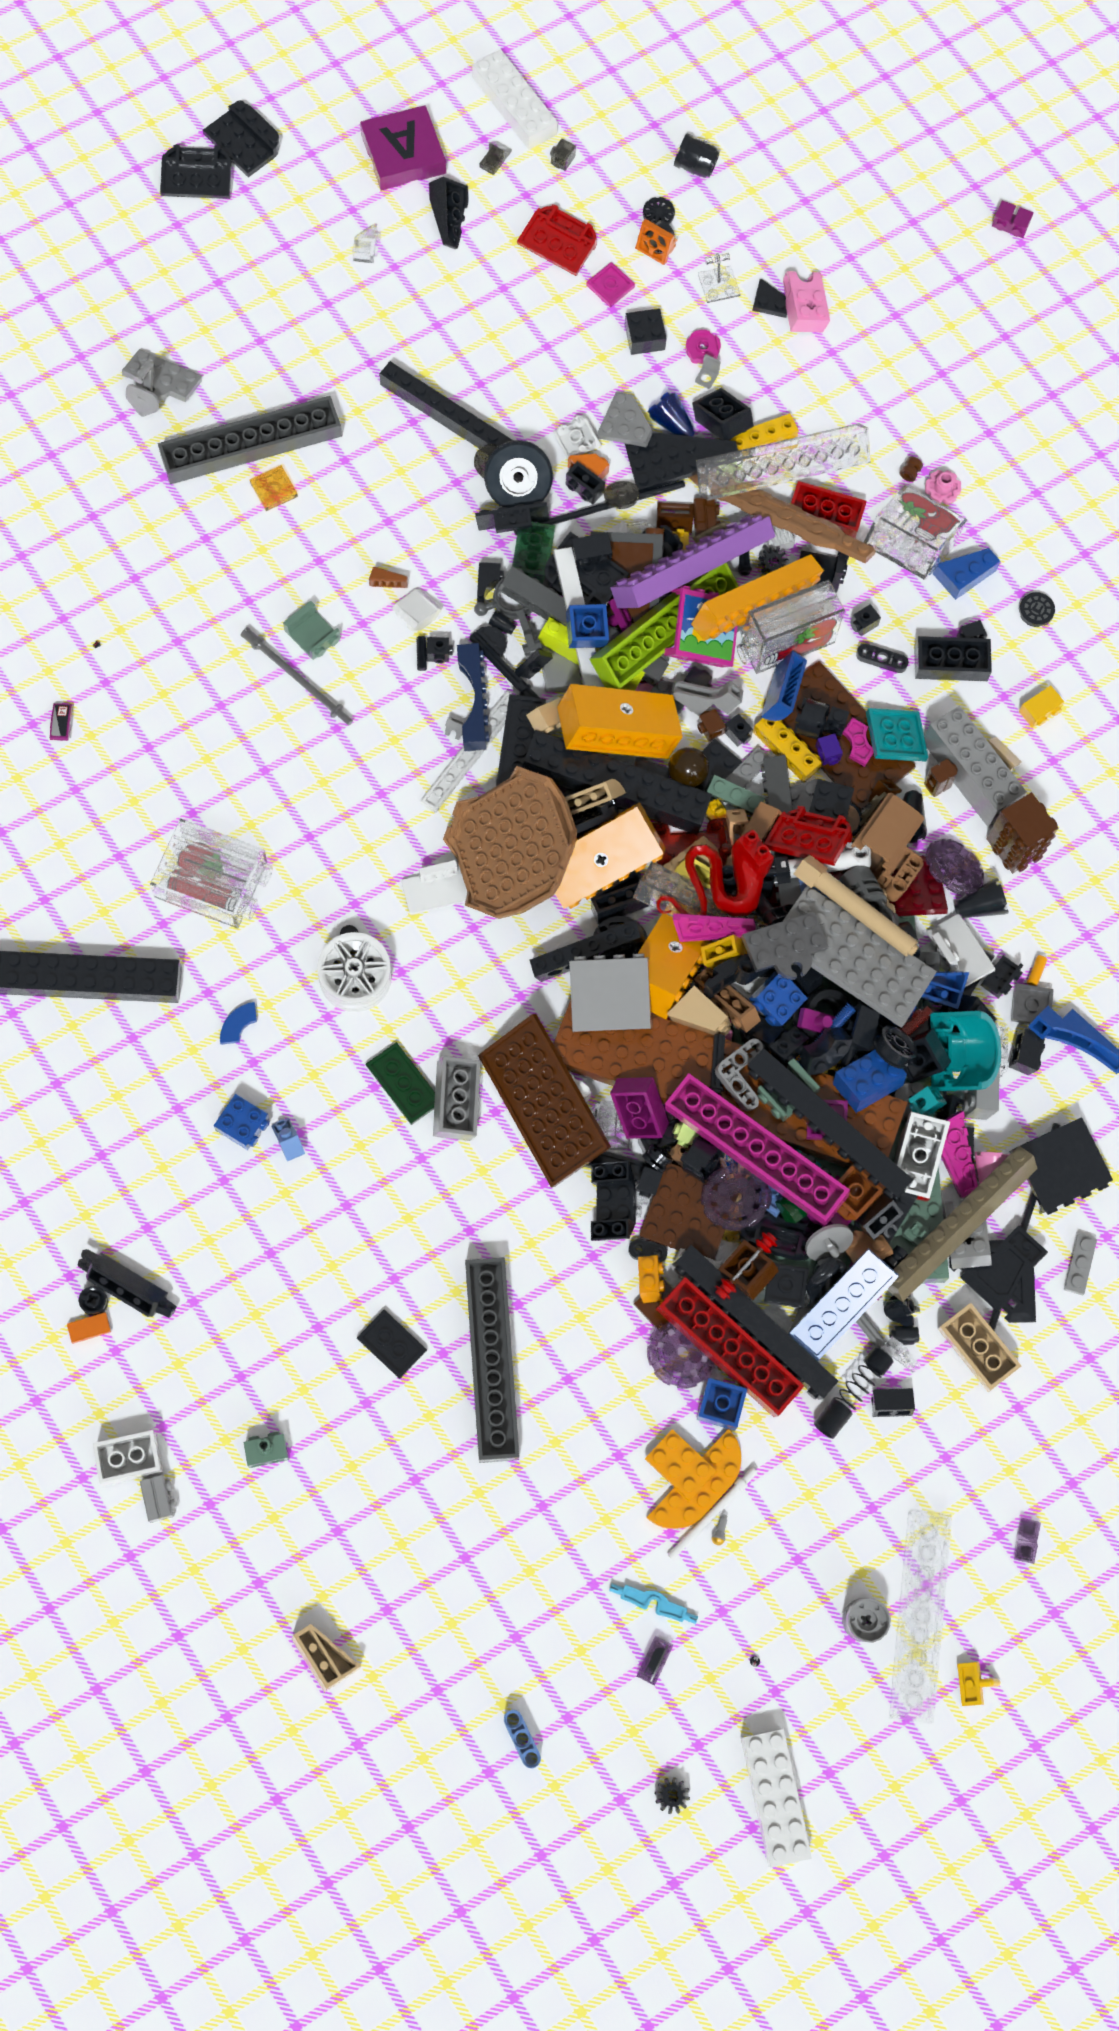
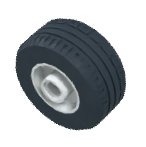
M511 440L497 447L489 456L485 466L484 481L486 489L494 502L499 506L511 508L518 504L530 505L537 501H544L552 486L553 471L548 456L537 445L524 440ZM521 472L524 476L522 479H515L514 474Z

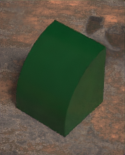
M784 1196L775 1201L785 1222L797 1223L808 1215Z

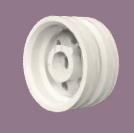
M358 932L341 934L329 941L319 955L317 973L320 988L325 998L336 1008L347 1012L367 1011L377 1006L388 994L392 981L390 958L385 947L374 937ZM352 950L357 952L355 957L350 955ZM372 958L374 962H367V960ZM340 961L341 964H334V962ZM370 977L375 978L373 983L368 981ZM336 979L342 981L340 985L335 984ZM352 989H359V992L354 993Z

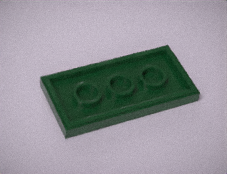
M397 1042L365 1064L410 1125H413L434 1110L435 1091Z

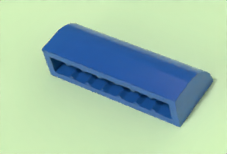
M794 651L776 665L761 715L766 720H783L793 712L807 663L805 658Z

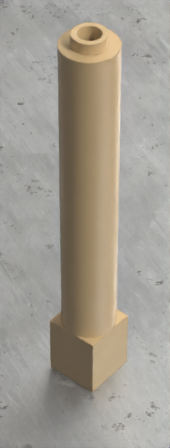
M809 855L802 860L793 875L810 888L816 887L905 957L915 954L919 948L916 939L827 872L828 868L814 857Z

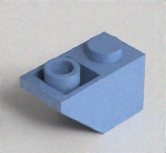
M289 1118L281 1119L271 1125L287 1162L305 1154L298 1134Z

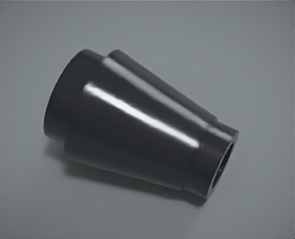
M496 611L488 623L492 627H496L512 635L516 628V625L505 615Z

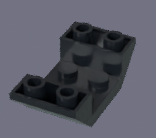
M630 1161L592 1163L591 1183L597 1186L596 1221H591V1241L629 1239L636 1225V1183Z

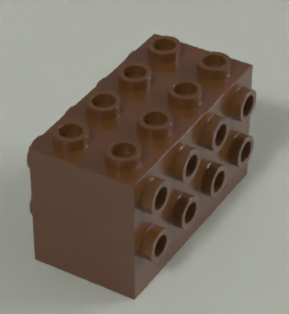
M1031 792L1000 812L986 839L990 843L994 854L999 855L1003 866L1010 870L1012 874L1017 871L1020 873L1028 867L1029 863H1037L1044 857L1043 854L1048 850L1047 847L1052 844L1051 840L1056 837L1055 834L1059 828L1056 820L1046 812L1044 804L1039 802Z

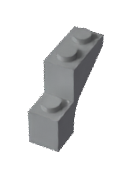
M730 680L726 684L714 688L676 681L673 683L671 695H673L676 701L682 703L691 712L699 716L713 704L719 710L728 714L742 703L744 690Z

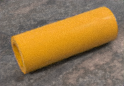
M1041 955L1036 957L1027 980L1028 985L1038 986L1048 960L1046 957Z

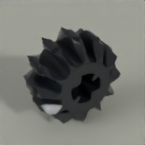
M769 547V553L763 550L764 556L758 557L760 561H763L758 564V567L764 566L761 573L763 574L765 571L770 573L786 566L784 563L788 562L789 559L782 558L786 554L785 551L779 554V547L776 548L775 552H773L772 547ZM773 558L776 559L775 562L778 563V565L775 564L774 567L770 566L771 562L769 563V561H771Z
M673 1777L672 1785H670L668 1778H665L666 1787L658 1783L657 1786L662 1789V1792H654V1795L661 1796V1799L655 1800V1803H664L660 1807L661 1811H664L668 1806V1814H672L673 1807L675 1812L679 1814L680 1809L678 1805L684 1809L687 1808V1805L682 1801L690 1800L689 1796H683V1793L688 1792L689 1788L681 1789L684 1781H680L676 1785V1777ZM669 1790L670 1792H673V1790L677 1792L675 1794L677 1797L675 1802L674 1800H671V1802L668 1800L669 1795L667 1793Z

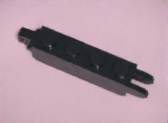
M89 1249L82 1250V1259H79L77 1265L87 1272L86 1279L147 1317H153L158 1313L170 1318L175 1313L177 1306L166 1298L168 1292L102 1252L98 1255Z

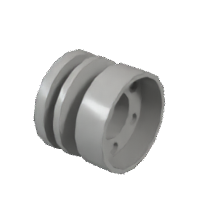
M859 1598L851 1601L846 1606L842 1614V1624L845 1632L854 1640L874 1643L887 1635L891 1624V1617L888 1609L882 1602L876 1599ZM861 1616H868L866 1619L868 1624H861L863 1621Z

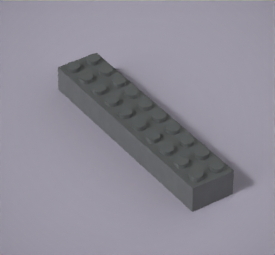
M326 396L157 444L171 485L342 437V430L331 396Z
M505 1257L465 1260L479 1463L519 1460V1443Z

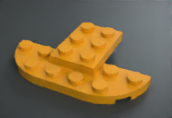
M673 1429L647 1455L644 1460L674 1488L646 1519L662 1528L682 1529L698 1522L735 1482L741 1468L740 1446L736 1437L729 1429L726 1430L703 1457Z

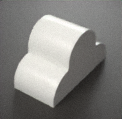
M915 1112L909 1113L905 1128H903L894 1159V1163L913 1179V1183L905 1191L906 1193L930 1199L950 1121Z

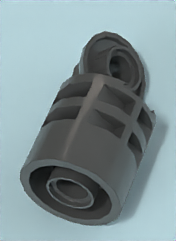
M854 867L840 877L839 881L897 926L899 925L898 915L887 907V897L869 867Z

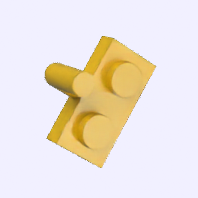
M979 1662L957 1664L962 1706L984 1705L982 1687H998L1001 1681L998 1678L981 1679Z

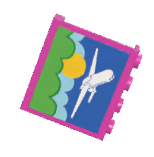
M680 586L678 589L672 590L671 592L680 595L674 648H665L664 656L721 668L733 667L738 626L728 633H720L715 639L710 638L704 641L691 625L704 602L719 596V593L708 592L707 594L703 589L690 590L689 586Z

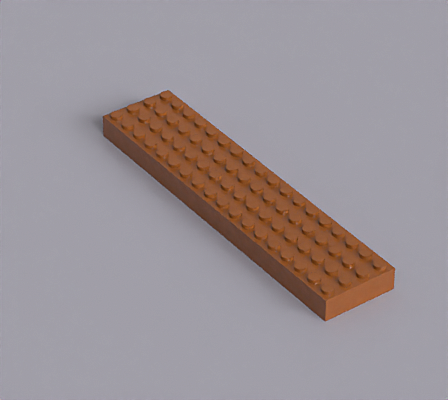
M570 1000L554 1041V1046L568 1071L614 1086L617 1078L653 1077L662 1104L666 1103L688 1073L707 1087H710L714 1035L668 1019L665 1020L651 1014L653 1028L573 1032ZM725 1039L724 1059L742 1045ZM750 1048L746 1051V1053L750 1054L751 1052L755 1051V1049ZM739 1054L735 1055V1061L738 1064H743V1057ZM731 1064L723 1068V1074L732 1068ZM746 1065L739 1070V1073L755 1094L759 1095L757 1093L758 1087L762 1086L763 1083L759 1079L757 1081L748 1074L749 1070H747ZM825 1073L810 1075L820 1087L819 1093L816 1095L822 1100L846 1101L833 1085L834 1076ZM734 1081L732 1084L733 1088L736 1091H740L741 1084L738 1081ZM722 1084L724 1088L722 1095H720L722 1098L793 1149L796 1148L805 1154H810L848 1169L852 1166L853 1162L848 1158L846 1160L837 1153L838 1149L835 1146H829L823 1140L806 1139L807 1122L803 1118L800 1120L792 1114L783 1122L780 1118L776 1119L772 1115L768 1104L764 1105L760 1100L755 1109L744 1111ZM744 1091V1092H743L742 1094H740L739 1096L742 1097V1096H743L744 1094H746L747 1092ZM887 1095L857 1113L848 1104L847 1122L889 1158L908 1102ZM747 1099L746 1104H751L752 1100Z

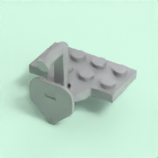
M141 349L134 354L122 369V376L136 381V385L129 384L126 387V399L141 417L157 412L159 401L165 400L169 396L186 403L202 382V375Z

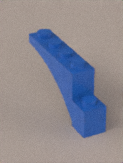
M1047 1006L1028 1026L1042 1040L1047 1038L1073 1046L1094 1057L1115 1074L1119 1073V1049L1074 1009L1062 1018L1051 1007Z

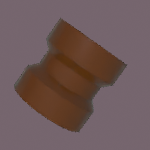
M908 457L905 466L899 472L900 476L906 481H915L918 476L917 473L923 468V463L916 457Z

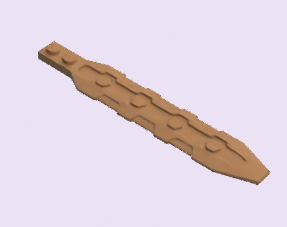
M709 470L688 477L706 494L741 508L742 511L750 515L761 514L762 517L769 516L773 526L798 535L801 539L815 546L835 549L865 564L875 555L876 548L846 535L836 524L803 511L802 508L773 497L772 494L747 485L742 480L727 473Z

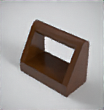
M657 502L656 527L659 528L661 525H666L674 532L677 529H684V532L692 533L693 504ZM661 509L689 511V514L661 512Z

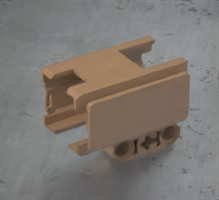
M888 793L855 836L851 847H857L859 850H862L866 845L870 848V869L879 885L885 889L887 899L895 902L907 890L923 866L922 858L909 849L907 844L924 821V816L898 796ZM850 869L840 870L839 872L844 874Z

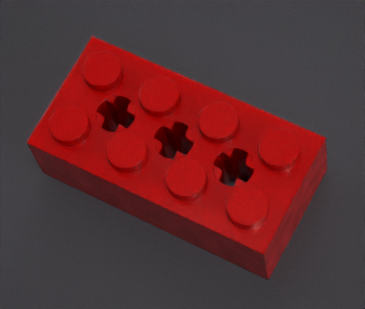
M801 481L797 482L791 504L802 508L803 511L836 524L846 535L855 539L867 503L866 500Z

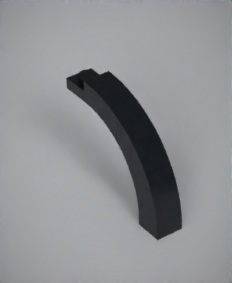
M748 954L731 958L713 968L712 977L704 984V995L709 1000L725 987L736 982L734 980V973L739 962L749 956ZM791 965V969L797 974V978L791 981L808 995L822 984L823 975L812 967L802 977L800 975V967L798 965ZM772 967L759 977H770L776 970Z

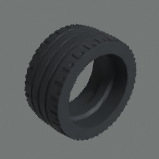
M833 989L814 990L809 995L807 993L804 994L808 999L793 1014V1026L797 1027L801 1008L814 1010L821 999L830 1005L834 1016H837L839 1007L852 1004L840 991ZM798 1028L809 1037L807 1045L812 1044L816 1038L819 1039L818 1037H820L819 1033Z

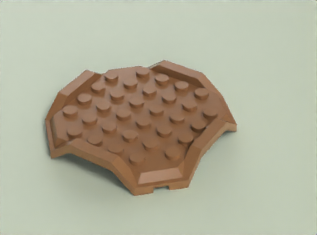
M516 766L511 777L481 796L456 802L452 813L454 816L450 827L447 826L443 840L457 859L467 889L465 906L502 919L522 914L554 896L561 885L575 848L577 829L566 798L552 778Z

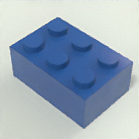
M874 1050L837 1071L833 1085L857 1113L902 1087L907 1073L903 1069L889 1065Z

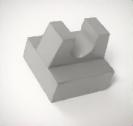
M452 717L448 718L445 724V735L449 736L451 731L454 730L456 732L455 739L460 740L464 722Z

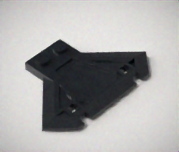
M1018 1225L1005 1240H989L992 1265L961 1268L960 1270L964 1274L960 1278L994 1310L999 1312L1003 1309L1008 1314L1004 1317L1007 1322L1036 1323L1034 1267L1048 1254V1251ZM949 1256V1268L955 1272L957 1269H952L951 1256ZM1010 1300L1016 1304L1014 1308L1008 1304Z

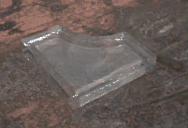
M893 1336L882 1347V1350L912 1373L921 1365L910 1354L908 1348Z

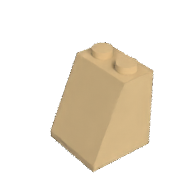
M695 986L667 1013L671 1021L711 1035L723 1034L726 1036L731 1030L728 1016Z

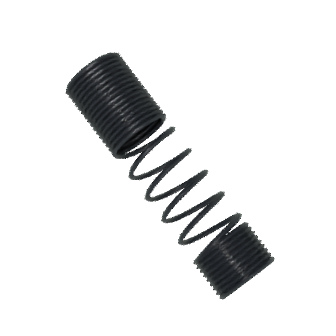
M876 1346L872 1348L865 1359H863L867 1366L859 1365L858 1370L860 1374L852 1373L854 1382H845L848 1390H839L842 1398L833 1397L831 1402L815 1420V1427L828 1438L834 1439L853 1415L852 1411L839 1400L844 1401L852 1409L857 1410L856 1407L842 1396L841 1391H846L860 1402H863L860 1397L849 1389L847 1383H852L866 1394H869L865 1388L857 1383L853 1375H859L871 1385L876 1386L874 1382L864 1376L860 1367H865L871 1370L877 1377L882 1378L894 1363L891 1356L881 1348Z

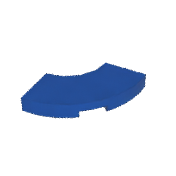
M255 1002L240 1006L227 1017L221 1029L220 1045L240 1043V1036L243 1030L250 1024L257 1022Z

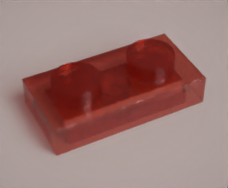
M928 1006L924 1010L918 1009L912 1015L914 1019L909 1023L906 1021L903 1027L898 1029L910 1036L931 1016L933 1011Z

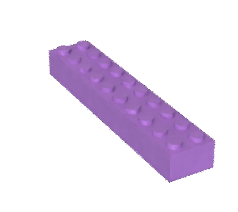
M761 514L750 517V515L741 517L739 522L726 525V529L716 530L712 536L702 537L699 539L700 542L686 545L685 550H677L672 553L671 557L661 558L658 560L659 563L647 565L644 567L645 570L631 573L630 578L616 581L617 584L610 588L617 608H639L771 540L776 536L770 517H762Z

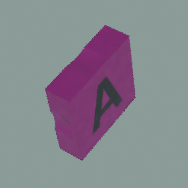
M426 105L360 122L361 137L367 154L372 160L373 170L381 191L401 186L411 181L424 180L446 174V159Z

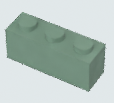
M716 775L710 777L704 790L722 802L738 809H745V812L753 815L759 803L764 802L765 799Z

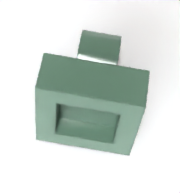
M915 1219L902 1236L917 1247L931 1231Z

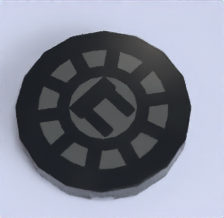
M1040 592L1027 594L1021 600L1018 608L1022 621L1032 627L1048 625L1055 614V604L1052 599Z

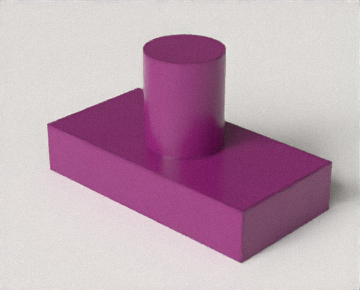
M612 599L608 603L614 615L607 618L608 626L615 627L619 625L623 632L633 624V620L627 608H617L615 600Z
M801 1008L797 1027L821 1034L825 1028L832 1025L833 1018H837L808 1008Z

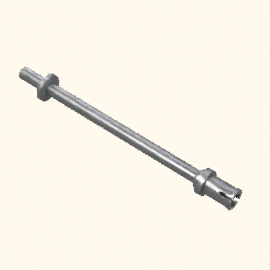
M246 627L241 632L240 636L249 642L254 650L260 649L331 710L330 717L335 718L338 716L348 726L352 724L353 720L342 711V704L336 706L268 648L264 644V638L258 637L249 627Z

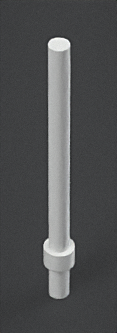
M751 1468L742 1478H738L729 1492L667 1555L674 1560L740 1491L743 1492L748 1487L747 1484L756 1476L757 1471Z

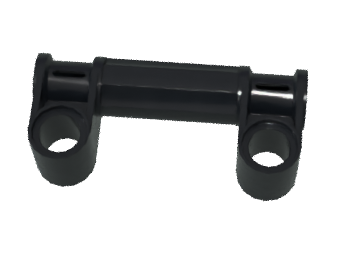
M774 875L766 876L763 879L761 897L758 907L755 909L762 921L767 923L768 926L783 922L794 905L787 904L773 907L766 897H770L773 892Z

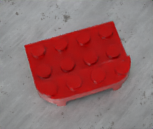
M552 204V206L538 208L519 236L517 244L577 276L591 252L595 251L597 237L590 223L585 224L559 210L557 205Z
M797 806L798 809L787 813L785 811L782 812L764 842V845L771 851L799 858H806L811 855L820 863L835 866L847 842H852L851 826L842 815L835 819L806 812L805 806Z

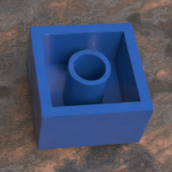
M606 604L569 605L566 611L569 648L605 647L609 641Z
M708 1378L696 1420L735 1431L738 1428L747 1388Z

